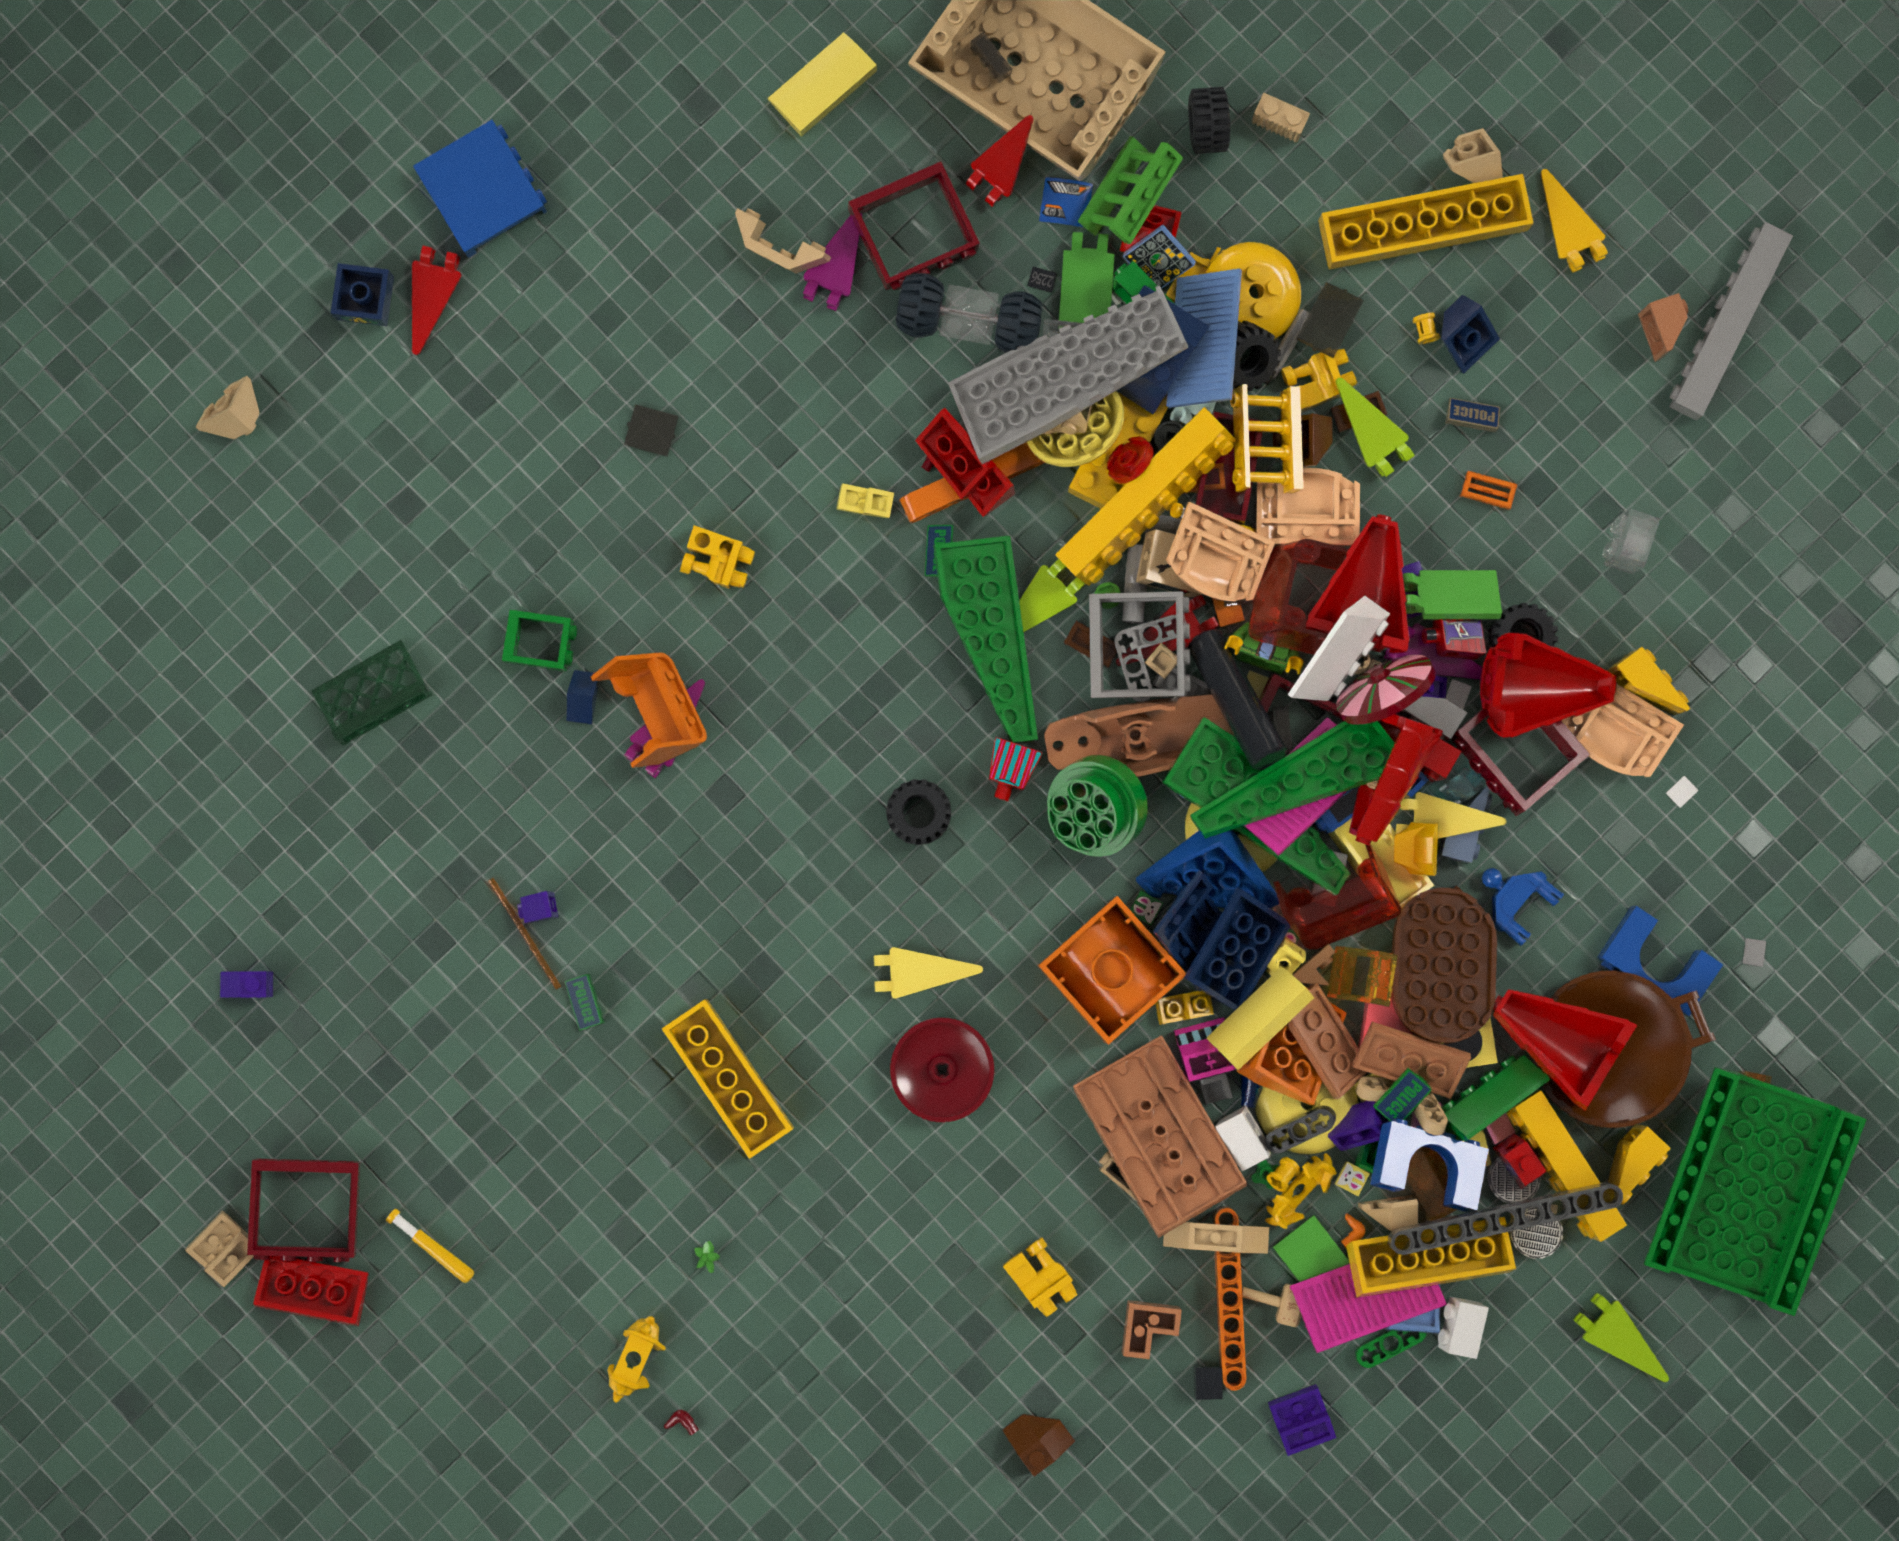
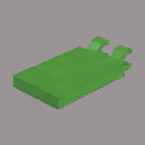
M1073 232L1071 251L1064 250L1058 328L1067 325L1073 328L1084 323L1083 318L1093 315L1096 318L1109 312L1108 307H1111L1115 256V254L1107 253L1109 234H1098L1097 249L1082 248L1083 233Z
M1419 570L1418 576L1413 573L1403 574L1405 592L1418 591V596L1413 594L1406 595V614L1422 613L1423 619L1501 618L1502 609L1496 570Z
M1314 1215L1310 1216L1272 1246L1299 1282L1350 1264L1347 1257Z

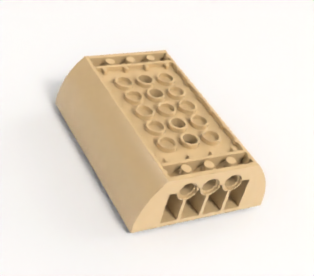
M951 0L908 62V65L1006 132H1009L1026 116L1032 115L1034 120L1026 145L1077 180L1082 181L1094 169L1149 89L1163 61L1165 51L1089 0ZM989 41H998L1001 45L1000 49L996 52L989 51L986 47ZM1016 54L1022 59L1021 63L1017 66L1010 65L1007 61L1010 55ZM1052 83H1060L1064 88L1063 91L1059 94H1053L1049 89ZM1076 96L1081 97L1084 100V105L1081 108H1074L1070 104V100Z

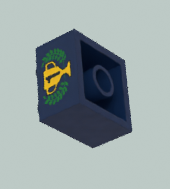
M338 263L331 315L340 321L387 326L394 283L393 274L388 269Z

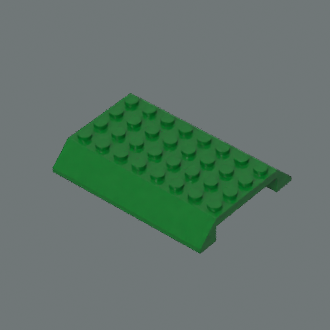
M1714 1067L1644 1265L1667 1273L1673 1271L1764 1302L1769 1308L1795 1316L1867 1119L1832 1104L1747 1075Z

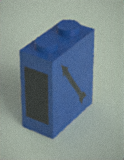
M1359 787L1348 790L1313 823L1319 832L1331 833L1352 818Z

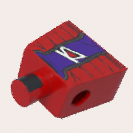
M1434 619L1433 628L1422 630L1423 643H1435L1438 656L1475 660L1486 654L1481 619Z
M1515 1133L1493 1147V1150L1520 1189H1523L1547 1172L1528 1143Z

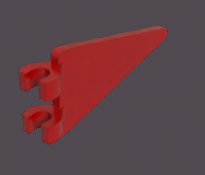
M1032 115L1026 116L971 163V168L974 172L965 184L974 190L977 185L982 184L984 179L988 181L994 188L987 195L985 201L992 207L1003 196L1009 197L1013 192L1034 120Z
M424 245L421 249L420 261H413L412 352L415 355L421 353L462 277V274L456 271L460 262L458 254L447 251L444 267L432 265L436 250Z
M1202 595L1196 596L1189 601V613H1185V621L1190 624V639H1185V648L1188 647L1190 641L1199 633L1219 627L1214 616L1202 624H1199L1193 611L1206 605ZM1176 602L1159 619L1176 615ZM1172 619L1171 625L1164 627V622L1158 623L1162 630V638L1168 637L1165 632L1174 630L1176 634V619ZM1151 626L1143 633V637L1147 641H1154L1158 637V631ZM1177 638L1162 643L1172 652L1177 650ZM1160 643L1141 649L1143 659H1148ZM1129 647L1126 650L1127 653L1122 654V658L1124 659L1133 654L1137 655V649L1131 651ZM1119 658L1116 660L1117 666H1121ZM1130 659L1127 661L1126 664L1134 663L1138 660Z

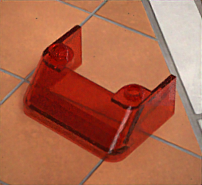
M1301 539L1274 546L1254 597L1248 625L1249 635L1260 642L1315 655L1328 634L1306 629L1305 613L1298 607L1288 605L1297 562L1337 571L1344 561L1348 548L1312 539Z
M1365 844L1369 858L1363 860L1358 866L1359 876L1346 881L1336 896L1326 890L1312 895L1308 889L1300 887L1286 893L1279 881L1273 882L1284 918L1307 949L1322 948L1327 944L1334 943L1391 920L1401 913L1402 909L1385 867L1372 845Z

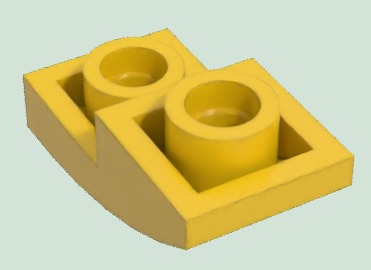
M1202 990L1163 997L1155 1003L1159 1025L1214 1015L1211 996Z

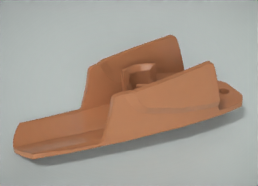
M1212 694L1115 705L1083 712L1050 723L1044 733L1048 761L1057 770H1063L1073 762L1086 756L1103 755L1122 762L1139 777L1170 770L1203 717L1234 736ZM1080 737H1087L1086 743H1078ZM1055 741L1063 742L1060 748H1053V743Z

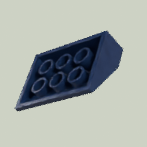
M1237 887L1184 978L1218 1002L1236 1010L1251 995L1292 923Z

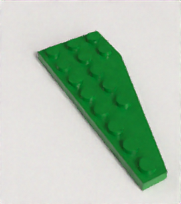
M1001 536L933 545L940 597L1010 742L1038 740L1011 537Z

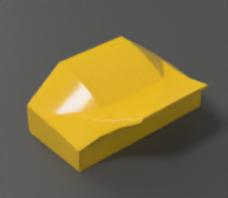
M1411 822L1406 829L1395 834L1394 863L1404 867L1409 874L1435 876L1437 871L1438 823Z

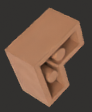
M1128 1300L1122 1344L1123 1356L1150 1359L1152 1333L1179 1336L1182 1312L1180 1306Z

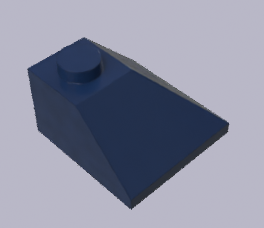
M1461 295L1444 312L1441 339L1460 372L1464 374L1500 338L1483 307L1464 295Z

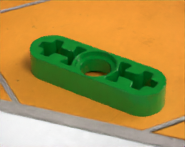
M1387 1330L1360 1344L1355 1351V1358L1361 1366L1372 1368L1422 1342L1426 1337V1333L1417 1332L1418 1337L1416 1338L1412 1335L1405 1337L1404 1339L1407 1343L1403 1345V1340L1397 1334V1331ZM1401 1331V1333H1402L1403 1335L1409 1332V1331ZM1388 1336H1394L1398 1341L1396 1349L1392 1351L1386 1350L1383 1345L1384 1339ZM1378 1342V1346L1384 1355L1380 1357V1353L1376 1352L1371 1356L1372 1361L1361 1360V1357L1364 1355L1363 1350L1367 1349L1371 1352L1377 1349L1374 1343Z

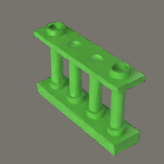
M1130 136L1078 222L1093 236H1097L1102 226H1107L1124 243L1131 244L1183 157L1169 143L1161 142L1155 153L1148 152L1133 136ZM1142 161L1148 162L1142 175L1135 173ZM1128 183L1136 184L1129 196L1122 195ZM1116 204L1122 205L1116 217L1109 216Z

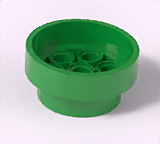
M1090 755L1078 759L1057 774L1048 792L1047 815L1053 833L1068 848L1088 856L1103 857L1117 853L1138 837L1147 819V798L1140 780L1129 767L1112 757ZM1080 783L1084 785L1086 791L1081 788ZM1103 795L1107 797L1109 803L1103 799ZM1062 797L1066 799L1068 805L1063 802ZM1085 809L1090 813V817L1085 813ZM1107 820L1112 824L1113 828L1108 825ZM1089 834L1092 835L1094 841L1090 839Z

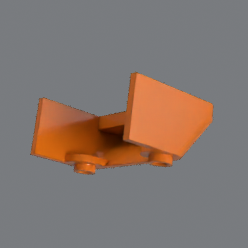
M659 652L616 656L591 676L592 681L611 680L613 688L618 694L625 697L633 696L652 739L644 744V753L630 763L632 768L661 764L698 747L706 741V730L673 660L667 654Z

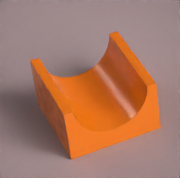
M1118 896L1111 899L1088 922L1037 965L1108 1045L1186 975L1185 971Z

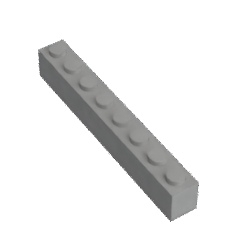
M1767 222L1759 228H1754L1748 241L1752 242L1748 251L1744 249L1737 261L1740 264L1737 273L1732 272L1726 283V286L1729 287L1726 294H1721L1714 308L1718 310L1714 318L1710 317L1704 326L1703 331L1706 334L1703 340L1699 339L1692 350V353L1695 354L1692 362H1687L1681 372V376L1684 377L1681 384H1676L1669 398L1673 399L1669 406L1670 408L1696 421L1704 415L1793 235Z

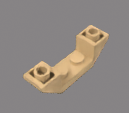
M737 208L735 214L745 247L752 252L795 274L830 261L831 257L824 253L826 248L816 242H812L811 245L802 242L796 256L784 249H781L780 253L771 249L773 247L772 243L759 238L766 225L759 220L761 215L747 208L746 212Z
M1187 1221L1164 1235L1163 1246L1193 1250L1268 1254L1269 1227L1193 1223Z

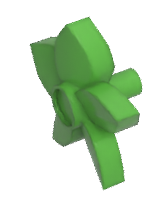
M707 1241L703 1247L694 1248L696 1255L700 1258L697 1268L706 1266L710 1273H714L713 1261L719 1260L720 1256L713 1252L714 1246L711 1241Z

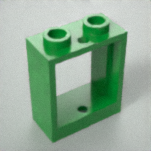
M1134 261L1128 266L1124 263L1114 273L1112 291L1125 304L1133 302L1131 297L1138 295L1144 285L1156 292L1155 287L1157 285ZM1164 293L1166 299L1169 300V301H1171L1172 303H1174V302Z
M510 610L502 661L509 664L566 672L567 666H571L573 661V651L570 650L571 640L575 641L577 625H574V621L571 618ZM523 620L563 625L558 662L517 656Z

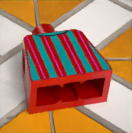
M996 737L989 780L998 783L994 797L1009 802L1013 788L1023 791L1041 758L1042 752Z

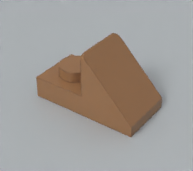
M1329 944L1325 945L1292 975L1303 984L1318 983L1319 985H1329L1316 969L1320 967L1322 970L1333 961L1331 956L1335 951Z

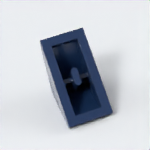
M574 670L567 691L566 721L593 724L599 681H592L591 679L594 673Z

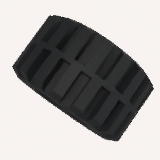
M1223 87L1192 89L1188 99V119L1193 151L1195 154L1227 152L1230 145V112L1225 89Z
M1243 320L1242 323L1238 321L1233 387L1237 388L1245 384L1247 385V391H1253V388L1257 390L1262 388V383L1267 384L1270 382V376L1276 374L1275 368L1280 364L1278 357L1281 356V350L1278 349L1279 342L1274 339L1275 336L1272 333L1249 321ZM1251 346L1248 359L1240 365L1242 354Z
M1515 604L1504 610L1500 619L1493 620L1494 623L1489 629L1491 635L1488 637V642H1491L1492 647H1495L1500 636L1510 633V629L1515 623L1523 622L1534 629L1537 640L1554 647L1555 643L1558 642V636H1555L1558 628L1557 625L1553 626L1552 621H1554L1552 615L1548 617L1546 615L1548 611L1544 608L1540 610L1536 604Z
M914 779L907 783L904 782L892 792L893 794L888 800L886 815L890 828L899 839L909 844H929L939 839L947 830L951 819L950 801L943 789L939 788L937 784L924 779ZM912 798H926L934 807L933 820L925 827H913L904 818V807Z

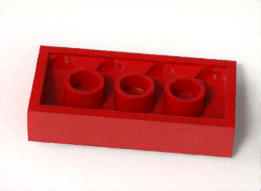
M270 1256V1260H264L253 1305L258 1308L359 1327L369 1273L296 1259V1261H281L280 1256Z

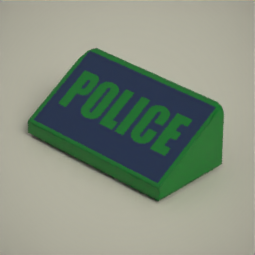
M928 525L925 577H937L933 545L953 542V525Z
M590 974L564 981L579 1031L605 1023Z
M1407 1068L1373 1106L1389 1121H1392V1119L1405 1120L1431 1092L1432 1088L1424 1078Z

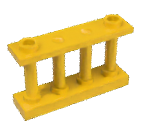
M1245 384L1233 389L1230 405L1233 407L1234 438L1236 441L1234 442L1235 469L1232 478L1233 483L1236 484V492L1250 488V482L1281 483L1284 493L1289 494L1302 490L1303 462L1300 387L1290 386L1281 391L1279 396L1248 395L1247 385ZM1248 406L1279 407L1281 409L1280 422L1248 421ZM1249 431L1279 432L1282 435V446H1249ZM1250 457L1280 458L1283 461L1282 473L1250 472Z

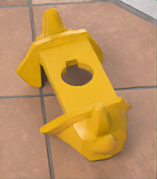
M1327 1153L1324 1154L1323 1161L1317 1156H1312L1311 1159L1314 1163L1306 1162L1302 1166V1172L1292 1181L1288 1189L1281 1195H1276L1273 1198L1274 1207L1266 1206L1267 1212L1272 1216L1265 1219L1266 1223L1287 1229L1288 1225L1304 1218V1214L1297 1213L1295 1210L1316 1185L1320 1184L1323 1192H1328L1331 1179L1337 1172L1333 1167L1331 1157ZM1304 1184L1303 1191L1299 1195L1293 1196L1294 1189L1298 1185Z
M648 1316L646 1319H638L627 1330H624L623 1335L628 1337L621 1356L615 1369L614 1364H610L607 1369L609 1387L613 1390V1401L615 1403L619 1402L624 1396H630L637 1389L649 1388L650 1386L646 1377L643 1375L640 1377L652 1347L658 1351H665L666 1349L659 1342V1326L655 1323L653 1316ZM635 1351L640 1354L641 1362L631 1369L627 1367L626 1356L629 1352Z

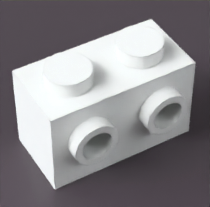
M1247 1106L1234 1111L1218 1121L1215 1126L1216 1130L1241 1171L1269 1158L1271 1151L1266 1147V1138Z
M1450 1296L1449 1302L1444 1308L1445 1319L1443 1328L1438 1334V1347L1449 1354L1477 1359L1489 1308L1476 1301Z

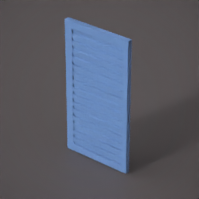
M1240 268L1177 278L1175 304L1210 327L1167 392L1166 406L1168 408L1232 400L1242 270Z

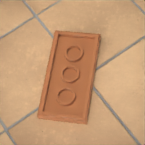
M1316 983L1307 988L1314 999L1286 1025L1333 1099H1340L1367 1072L1353 1068V1060L1359 1048L1319 984Z
M1371 1022L1353 1060V1068L1396 1081L1409 1068L1427 1081L1432 1088L1431 1093L1451 1099L1471 1059V1054Z

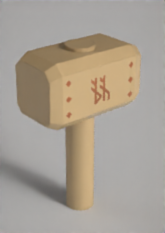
M1286 1283L1283 1286L1281 1297L1243 1287L1242 1298L1278 1307L1275 1316L1278 1323L1295 1328L1300 1323L1301 1313L1292 1290H1290L1292 1284Z

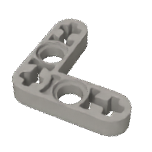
M1170 615L1122 630L1116 635L1114 640L1128 690L1137 689L1136 681L1130 683L1129 678L1138 677L1143 673L1146 679H1140L1142 686L1152 689L1141 649L1176 639L1177 636L1174 630L1165 632L1168 637L1162 638V630L1158 623L1164 622V627L1170 626L1171 620L1176 619V615ZM1150 626L1156 628L1158 631L1157 639L1147 641L1143 637L1145 628ZM1123 634H1126L1128 638H1133L1130 648L1131 651L1137 649V655L1133 654L1124 659L1122 658L1121 653H1127L1125 646H1120L1118 641L1122 640ZM1137 659L1141 663L1140 671L1134 674L1129 673L1126 669L1127 661ZM1134 697L1132 699L1137 702L1147 701L1150 697Z

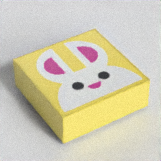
M1345 1161L1334 1184L1359 1196L1370 1173Z

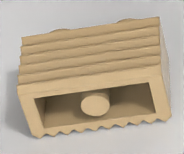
M1263 93L1254 112L1252 124L1256 123L1257 126L1266 127V130L1275 131L1276 134L1284 136L1285 139L1289 137V140H1294L1295 143L1298 142L1310 113Z

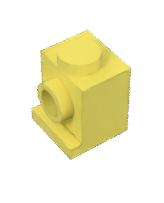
M1285 936L1269 962L1267 972L1272 976L1282 966L1293 974L1299 965L1303 964L1306 960V951ZM1287 961L1288 965L1285 967L1280 962Z

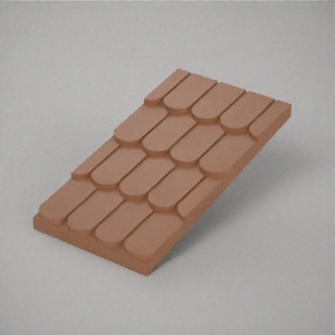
M1162 1035L1073 1086L1077 1098L1095 1126L1097 1133L1118 1166L1121 1175L1158 1238L1247 1186L1246 1180Z

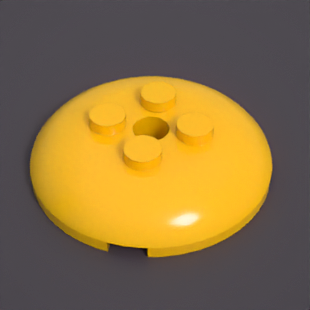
M1244 242L1225 249L1213 259L1206 273L1240 268L1242 270L1238 321L1242 323L1244 320L1254 323L1275 336L1274 339L1278 338L1291 326L1301 304V285L1294 266L1279 250L1263 243ZM1251 286L1256 287L1258 291L1257 299L1252 298L1249 293Z

